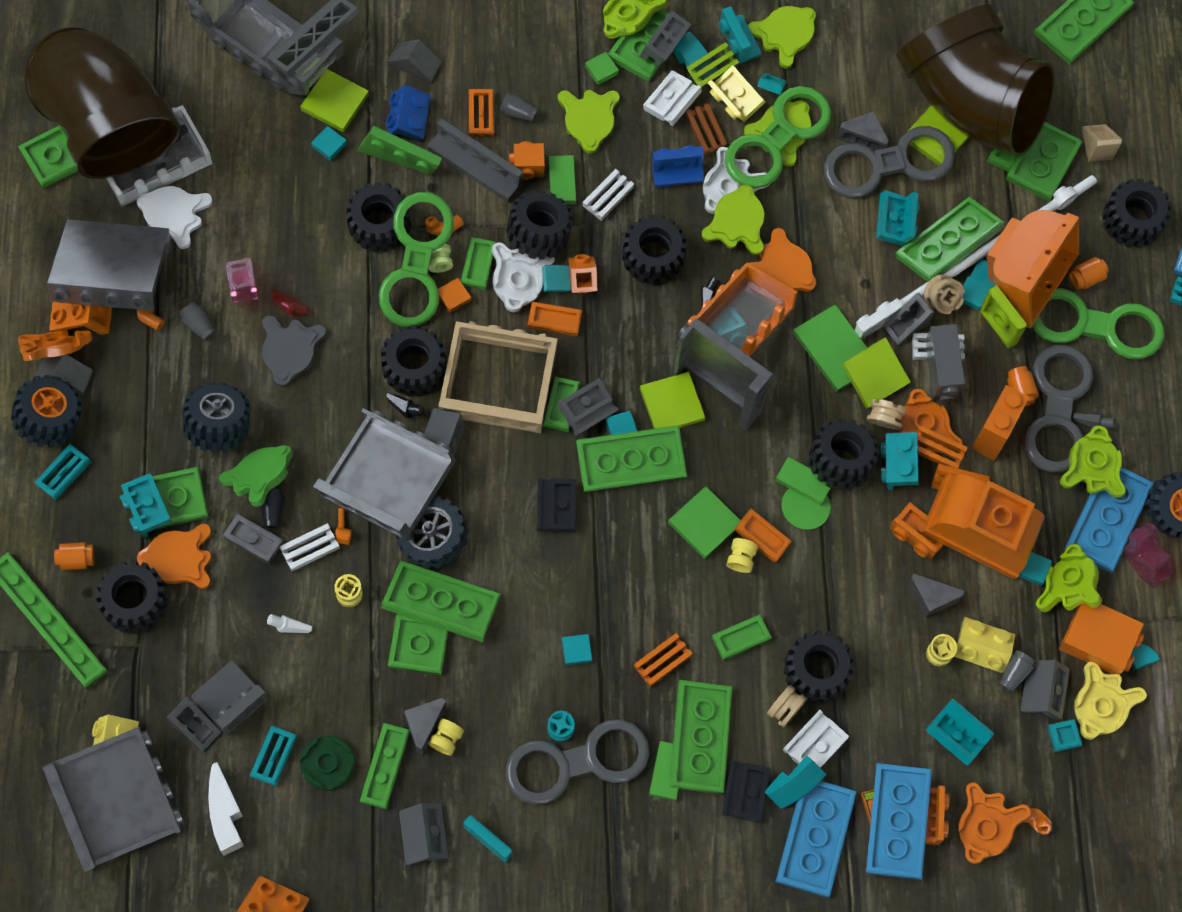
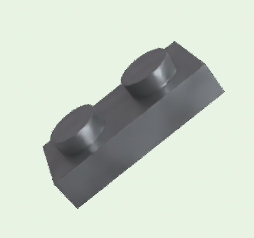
M239 514L235 516L223 534L225 540L267 564L271 562L283 544L281 538Z

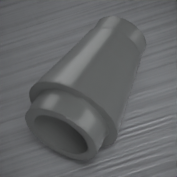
M507 92L499 110L504 112L506 116L532 122L538 108L533 107V105L516 93L511 94Z
M192 302L179 313L182 317L181 321L201 337L203 341L208 340L216 333L202 305L198 306L196 302Z
M1016 650L1014 655H1011L1005 668L1000 685L1014 692L1034 669L1032 665L1035 660L1025 653Z

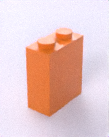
M1006 385L971 449L995 461L1022 413L1029 396Z
M1081 604L1077 606L1059 650L1087 663L1094 662L1099 665L1100 669L1110 674L1120 675L1124 670L1128 672L1134 661L1131 653L1133 648H1138L1143 640L1144 634L1141 633V629L1144 624L1102 604L1096 608Z

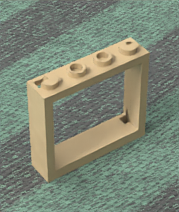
M456 321L438 406L439 409L459 413L463 420L541 433L558 339L546 337V334H528L520 329L510 331L504 330L497 325L486 327L477 325L472 321L469 323ZM462 340L547 354L537 412L531 413L451 399Z

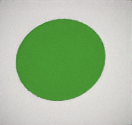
M788 489L782 498V512L787 521L797 528L815 529L824 524L829 517L831 505L828 496H826L822 505L791 489Z

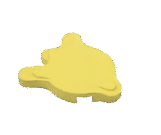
M1088 662L1083 669L1085 681L1074 701V710L1080 724L1081 735L1085 739L1092 740L1099 735L1113 733L1123 726L1128 718L1130 709L1142 703L1146 699L1147 694L1140 687L1123 690L1120 687L1122 682L1120 675L1104 674L1098 664Z

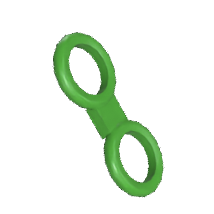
M803 86L789 88L781 93L774 103L773 116L775 121L761 135L749 134L740 136L726 150L724 163L730 177L738 184L748 185L751 188L765 187L774 182L783 168L781 151L794 138L802 140L815 138L823 133L829 125L831 108L822 93L813 88ZM794 98H808L819 107L821 119L812 127L805 129L797 128L785 119L783 108L786 103ZM750 145L764 148L772 157L773 167L768 173L759 177L743 174L736 167L734 160L735 155L740 149Z
M417 192L407 196L397 206L393 216L394 230L397 238L406 248L402 268L391 272L383 280L379 290V305L384 316L400 327L406 326V328H411V325H417L418 327L427 323L435 315L439 305V290L435 281L427 272L431 252L440 249L450 239L454 229V216L449 205L441 197L430 192ZM429 203L441 212L443 229L436 239L430 242H419L407 234L404 228V216L412 205ZM414 278L426 286L429 293V303L421 315L403 317L392 309L389 302V292L398 280Z
M1057 288L1050 300L1062 299L1069 302L1078 314L1077 325L1067 332H1055L1048 329L1042 323L1039 315L1032 326L1034 332L1042 339L1052 343L1066 344L1076 340L1081 335L1106 340L1112 350L1128 359H1143L1152 356L1161 347L1164 340V325L1160 317L1151 308L1141 304L1127 303L1116 307L1111 313L1087 309L1084 301L1076 293L1064 288ZM1126 315L1141 316L1150 323L1153 329V339L1147 346L1142 348L1126 346L1118 340L1115 333L1116 322Z

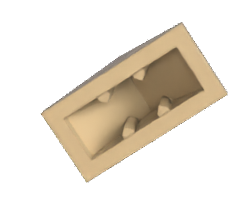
M1106 124L1082 126L1088 162L1113 160L1121 145V138Z

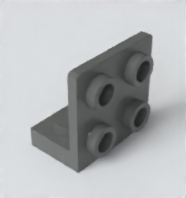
M233 661L225 665L191 696L226 736L268 700L265 691L258 684L255 685Z

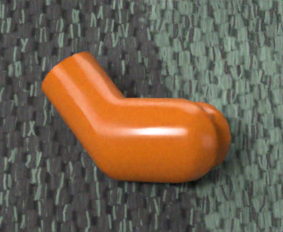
M458 215L454 216L453 232L464 225ZM435 217L427 218L425 221L427 232L431 235L439 236L443 229V222L438 221Z
M136 309L137 317L141 322L157 331L162 328L164 320L156 316L153 311Z
M1030 808L1032 815L1023 823L1028 822L1042 835L1049 834L1052 830L1050 819L1040 809Z

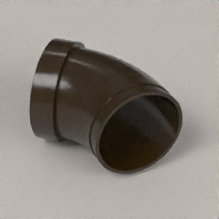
M992 4L980 5L948 18L921 33L897 52L896 56L907 78L914 79L932 107L948 123L964 135L980 144L1001 152H1008L1016 157L1024 155L1036 141L1052 102L1055 85L1054 68L1047 61H1039L1034 57L1019 52L1007 42L1001 33L1004 26Z
M66 27L46 35L31 52L25 69V88L28 98L39 114L58 124L68 138L67 149L78 172L82 176L91 179H106L135 171L159 158L178 139L181 127L169 102L159 96L140 66L112 41L83 28Z

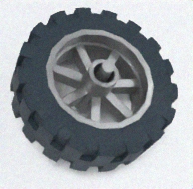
M434 496L407 541L397 535L395 536L398 539L397 544L413 564L421 565L426 569L434 566L436 569L441 568L442 564L447 563L448 565L452 563L453 558L461 555L463 552L461 549L463 546L466 547L468 541L466 535H469V529L466 525L465 517L456 505L448 499L443 500L442 497ZM434 517L433 522L426 521V519ZM441 517L449 521L438 526ZM423 522L422 529H417L419 525ZM449 529V534L447 535V537L440 533L444 530ZM415 535H425L417 544L415 543ZM430 540L431 548H422ZM441 540L443 541L441 544L436 546V543L440 542Z

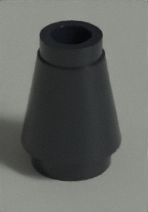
M271 489L266 496L265 502L261 505L262 518L266 528L280 527L285 502L282 489Z

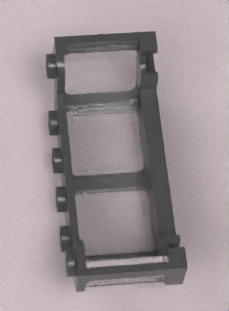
M267 0L188 1L190 16L204 29L219 49H226L236 61L246 63L256 75H263L269 79L276 89H283L288 94L307 95L309 88L335 60H338L344 54L342 41L333 36L290 76L284 74L279 78L273 73L267 57L294 34L302 24Z

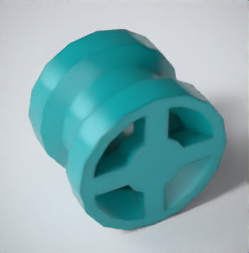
M566 711L553 713L548 719L547 727L551 739L557 742L569 740L574 733V718Z

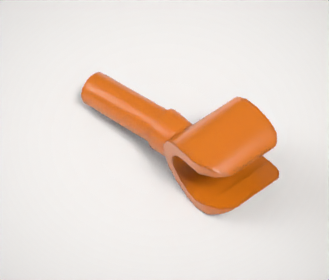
M339 508L336 541L349 545L352 530L345 529V509Z

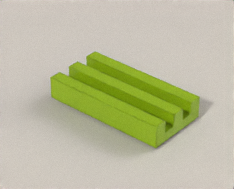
M726 42L686 67L697 85L703 87L710 80H714L726 72L732 65L735 66L739 63L737 59L734 60L732 57L734 55L732 50L729 51L727 49L728 44ZM719 52H722V57L718 58L717 60L707 65L700 71H695L694 68L701 65L702 63H704L711 57L715 56ZM723 61H728L729 64L704 80L700 79V76Z

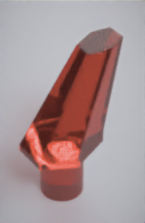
M274 289L273 300L289 316H292L293 313L306 315L308 306L296 303L297 299Z

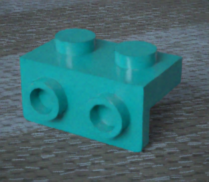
M731 6L722 9L721 18L718 21L719 28L725 34L730 50L735 54L739 64L760 57L761 50L743 15L736 16Z
M884 190L880 194L876 239L904 246L915 238L918 230L916 215L920 208L918 193L912 192L906 197Z
M917 432L886 433V442L881 443V457L886 458V467H881L882 483H887L888 490H894V486L919 485Z
M951 699L925 730L967 766L994 735L989 728L954 699Z

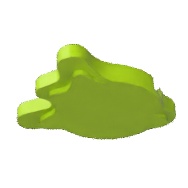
M609 0L603 10L605 23L603 30L605 36L614 39L619 36L639 32L649 23L654 13L668 6V0Z
M784 6L773 11L765 20L751 22L748 27L753 37L761 39L764 51L771 52L774 49L779 51V65L782 68L788 69L793 64L795 54L810 44L814 33L816 13L809 7Z
M587 90L584 92V97L581 100L577 99L569 91H561L558 94V102L566 112V131L568 135L571 134L572 137L577 139V143L581 145L584 152H596L603 139L609 134L611 135L614 125L613 109L620 99L619 93L616 91H609L604 95H598L591 90Z
M802 100L787 102L783 108L785 119L797 128L805 129L811 127L808 103ZM774 105L765 112L759 121L746 125L744 135H761L775 121L773 116ZM794 138L781 151L785 166H793L795 164L796 151L806 140Z
M741 185L737 190L724 195L718 201L713 221L703 229L701 234L705 242L720 240L729 249H734L737 243L741 241L751 254L759 255L762 253L764 247L759 234L765 214L761 202L754 195L753 189L748 185Z
M1094 426L1085 437L1079 439L1073 445L1069 455V470L1060 479L1062 487L1070 489L1080 482H1085L1087 484V491L1090 494L1107 491L1114 498H1121L1125 494L1126 488L1120 479L1122 455L1120 450L1117 451L1111 443L1112 439L1109 437L1105 427Z
M1071 544L1060 556L1061 561L1054 567L1050 565L1046 576V589L1036 602V606L1041 612H1048L1060 601H1063V606L1068 611L1081 604L1096 608L1102 603V597L1097 593L1099 570L1096 564L1088 558L1080 545Z

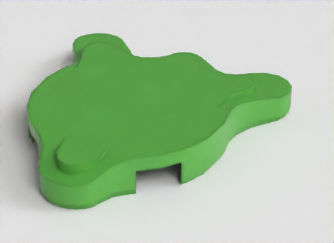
M286 445L258 449L246 456L235 468L223 472L219 476V480L223 486H233L237 496H243L249 492L251 505L255 507L261 506L265 502L268 492L280 484L287 476L288 471L286 467L293 457V452Z

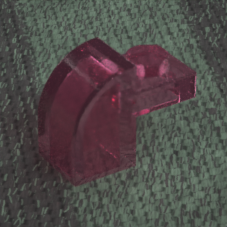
M246 258L226 262V274L233 304L258 300L259 296L251 259Z
M1148 522L1129 534L1130 544L1124 547V551L1130 565L1141 579L1154 588L1174 575L1172 557L1158 546L1157 527Z

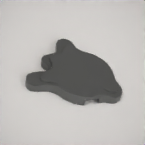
M266 316L262 320L263 327L267 333L262 349L263 361L273 375L275 384L285 387L297 377V374L302 373L305 369L306 371L309 369L314 358V349L318 342L325 338L326 329L322 325L307 328L298 320H292L287 328H283L274 316Z

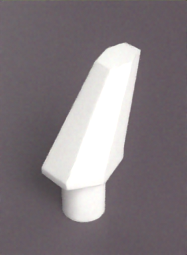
M270 614L267 619V624L277 627L276 629L279 632L309 633L312 630L311 625L284 615L279 617Z

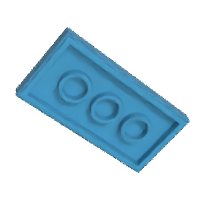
M1122 467L1120 469V479L1126 488L1125 494L1121 498H1114L1107 491L1090 494L1064 548L1066 550L1071 544L1080 545L1084 553L1094 561L1096 566L1110 573L1114 571L1149 496L1147 493L1154 485L1153 482Z
M877 763L866 874L922 880L932 769Z
M820 781L807 794L797 800L776 883L822 897H830L857 791Z

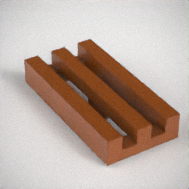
M709 103L704 104L702 108L700 106L695 107L693 111L690 109L686 110L685 116L699 146H703L704 156L717 152L720 147L727 148V142ZM703 114L706 115L719 145H717ZM696 116L698 117L703 127V130L709 140V143L711 145L710 148L707 147V144L696 123V120L694 118Z

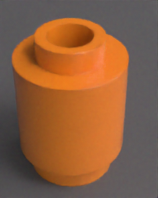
M1093 257L1073 267V271L1069 272V279L1076 290H1085L1106 280L1109 269L1103 259L1100 260L1097 257Z
M1026 366L1010 370L1008 372L1009 378L1007 379L1008 385L1029 396L1025 406L1035 403V399L1039 394L1032 372L1028 371Z
M86 542L60 544L59 549L54 550L55 565H60L61 571L88 569V566L95 565L94 546L87 545Z

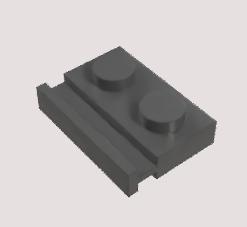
M600 378L556 403L568 425H571L574 429L575 436L619 410L612 403L613 399Z

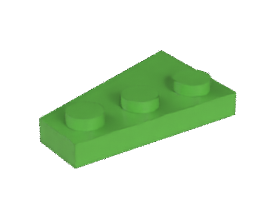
M375 126L366 135L358 150L360 153L431 175L439 167L442 157Z

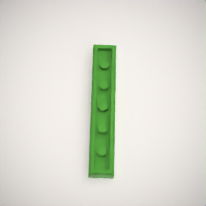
M7 552L0 558V586L82 685L88 689L108 671L10 553Z

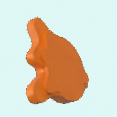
M774 229L771 234V242L764 244L762 253L758 255L762 260L750 262L749 264L795 291L811 292L815 288L816 279L812 274L810 257L803 249L792 244L787 239L783 229Z
M60 330L45 334L21 335L18 337L20 353H22L24 361L66 355L88 344L92 340V333L90 331H75V336H69L67 330Z
M921 389L911 391L908 402L904 406L907 408L906 414L902 417L901 422H899L902 424L899 432H917L921 425L963 445L961 438L951 430L950 418L944 406L940 407L937 403L933 402L932 398L927 396ZM918 442V446L923 447L933 453H938L934 451L932 448L927 447Z
M200 524L188 532H164L154 538L147 548L138 553L137 561L139 565L144 562L149 565L150 569L154 568L164 583L178 584L188 582L194 584L199 589H207L211 583L205 568L211 561L212 556L209 551L201 550L200 547L211 536L210 527L207 524Z
M970 783L966 787L968 805L959 822V834L965 847L967 861L971 864H979L986 858L1003 853L1012 842L1017 826L1028 820L1032 813L1031 809L1024 804L1006 809L1004 807L1005 797L1003 794H986L977 783Z

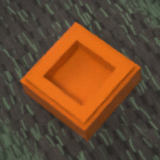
M459 278L438 289L439 298L449 313L471 302V296Z

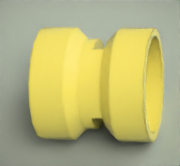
M735 538L731 546L733 552L728 557L726 566L737 572L750 573L754 564L752 558L757 553L758 545L750 540Z
M346 574L336 580L335 593L338 602L345 607L358 605L363 597L359 579L354 575Z
M940 634L934 637L926 651L927 659L931 664L938 667L949 664L957 653V643L950 635Z
M441 718L437 724V732L431 735L428 744L435 750L452 756L455 750L454 744L458 739H461L464 730L457 724Z

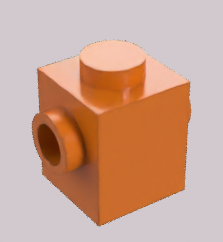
M524 141L514 144V153H509V163L523 171V179L544 177V143Z
M580 254L574 258H568L572 293L597 291V268L594 257Z

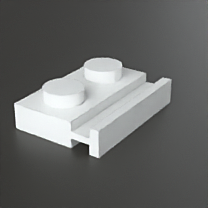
M672 70L643 104L644 111L662 121L666 120L671 126H674L702 92L701 86L694 85L691 80Z
M819 710L784 747L783 751L789 754L797 764L805 756H808L821 768L849 736Z

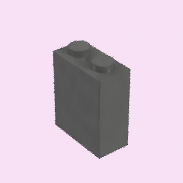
M957 324L931 326L925 343L933 400H940L942 403L955 401V398L959 397L965 385Z

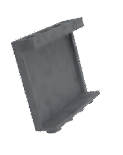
M67 219L47 282L50 302L154 311L153 296L164 255L169 254L171 249L169 228Z
M695 318L690 325L686 323L678 334L680 339L676 344L678 349L674 354L676 359L672 364L674 367L673 376L679 375L684 368H687L740 407L742 411L738 425L746 431L762 411L773 374Z
M363 408L361 412L365 416V420L327 480L323 481L318 478L313 488L321 497L407 541L456 460L451 454V448L442 442L435 444L429 441L430 438L422 432L416 431L413 433L403 423L397 420L392 423L386 420L387 417L377 410L370 412Z
M140 726L42 767L84 872L95 868L96 865L165 836L181 832L180 824L184 823L178 808H172L169 800L173 798L172 791L168 782L162 783L159 773L163 772L162 766L157 756L152 758L148 748L153 746L147 730L142 732Z

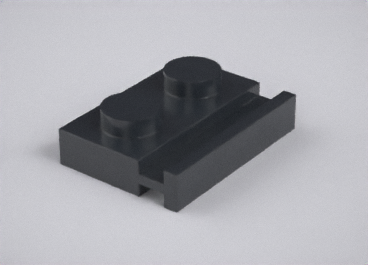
M538 478L537 531L575 532L576 479L550 478V480Z
M731 760L721 815L761 823L766 797L764 792L767 790L770 768Z

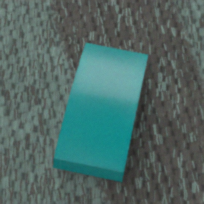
M691 32L684 34L673 50L679 63H685L686 67L708 54ZM711 58L694 68L695 71H700L711 64L713 60ZM715 66L701 75L700 79L704 80L718 71L717 67Z
M805 756L789 776L781 772L764 793L782 809L807 794L826 776V773L811 758Z

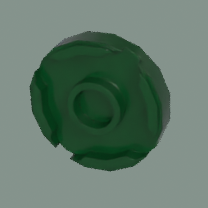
M336 736L314 738L304 747L300 755V769L303 778L310 786L318 790L331 791L340 788L349 781L354 772L355 760L352 750L344 740Z

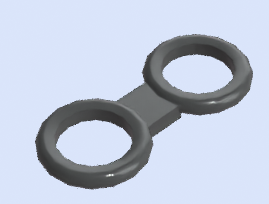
M930 126L913 128L899 139L897 146L876 151L860 143H845L836 147L827 156L824 164V177L833 191L847 198L866 196L872 193L879 185L882 176L904 172L910 178L921 182L934 181L943 177L951 169L955 159L954 146L945 133ZM920 137L935 139L944 150V161L933 170L923 171L917 169L910 164L906 157L907 146L913 140ZM846 154H858L865 157L872 166L871 179L859 187L843 185L834 174L836 161Z
M1054 345L1044 349L1036 357L1033 365L1034 381L1038 389L1046 395L1043 417L1036 419L1027 428L1024 436V447L1030 461L1039 469L1050 473H1063L1069 470V458L1061 462L1045 459L1036 448L1035 437L1040 429L1047 426H1056L1064 429L1070 434L1073 445L1084 437L1079 427L1071 421L1072 405L1074 400L1081 398L1090 389L1093 381V370L1088 358L1078 349L1068 345ZM1056 356H1065L1072 359L1081 369L1082 380L1080 385L1072 390L1054 388L1047 382L1044 376L1045 363Z
M622 719L607 720L597 725L588 735L584 746L565 751L543 740L529 741L517 747L509 756L505 768L506 781L514 795L521 801L533 805L547 804L559 798L567 789L570 779L592 773L596 774L600 779L611 783L628 782L636 778L646 767L649 758L648 741L644 733L637 726ZM611 731H621L627 733L635 740L638 746V757L630 768L624 771H611L600 764L596 757V745L604 734ZM532 752L549 754L555 759L559 767L560 775L557 783L552 789L543 793H534L526 790L517 778L516 770L519 762L524 756Z

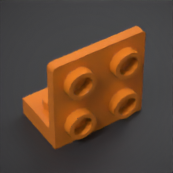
M53 302L49 330L53 332L84 326L100 335L109 334L112 307Z
M259 876L237 912H303L309 898Z

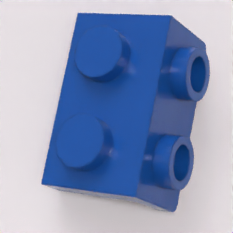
M403 85L397 91H394L389 100L391 110L386 120L387 132L393 135L398 133L418 142L424 139L431 95L408 85Z
M689 145L682 149L673 150L663 148L653 152L651 167L655 187L703 182V146L695 147Z

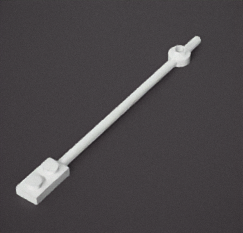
M1091 175L1074 187H1060L1053 194L1054 199L1039 210L1054 212L1057 209H1064L1078 195L1097 184L1096 178ZM999 236L968 255L944 275L953 278L985 257ZM927 283L901 300L897 298L890 303L889 301L882 303L874 314L862 316L856 322L855 332L861 340L882 328L916 293H920L924 297Z

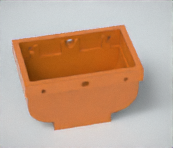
M1038 210L1026 215L1021 221L1011 218L987 254L988 280L993 282L994 286L997 285L1030 329L1079 255V217L1067 213L1065 216L1050 210Z
M948 473L943 478L921 533L1011 579H1016L1026 567L1045 516L1034 508L1035 504L989 480L983 482L971 476Z

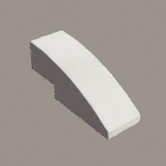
M216 762L212 764L209 779V811L214 836L221 853L225 856L244 846L233 821L243 816L221 768Z

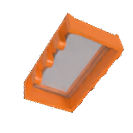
M746 263L740 270L736 269L733 272L730 281L726 285L722 284L712 300L708 299L702 306L701 311L697 315L691 316L687 323L690 325L697 318L750 357L794 309L797 291Z

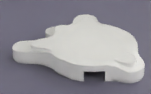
M720 147L717 150V162L707 173L703 183V194L706 201L705 209L710 214H714L718 201L724 195L737 190L741 186L727 173L724 163L725 153L728 149L726 147ZM734 159L736 167L747 176L759 177L766 174L748 173L750 166L748 160ZM768 186L761 187V188H752V189H753V191L755 192V191H757V190H759V189H763V188H766V187H768Z
M165 186L152 192L141 194L137 198V205L143 211L144 218L149 227L169 228L170 237L176 242L177 246L180 249H187L191 244L190 233L202 225L201 218L195 214L198 211L209 208L212 205V198L208 193L189 194L181 188Z
M495 243L492 247V254L496 260L493 287L496 294L504 302L505 308L510 312H518L523 306L537 299L543 286L542 267L544 265H553L555 258L545 256V259H539V257L531 259L528 257V254L522 255L519 253V249L510 250L503 243Z

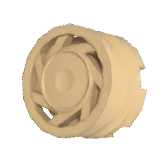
M944 274L937 275L927 283L924 290V298L930 307L935 308L938 312L951 314V311L958 310L962 306L965 290L960 282Z
M872 399V411L867 416V421L880 427L901 430L902 424L899 422L905 416L907 408L881 399L879 403H876L877 399Z
M789 685L767 712V715L771 718L775 717L778 719V724L783 728L791 721L807 700L803 694L798 695L792 685Z

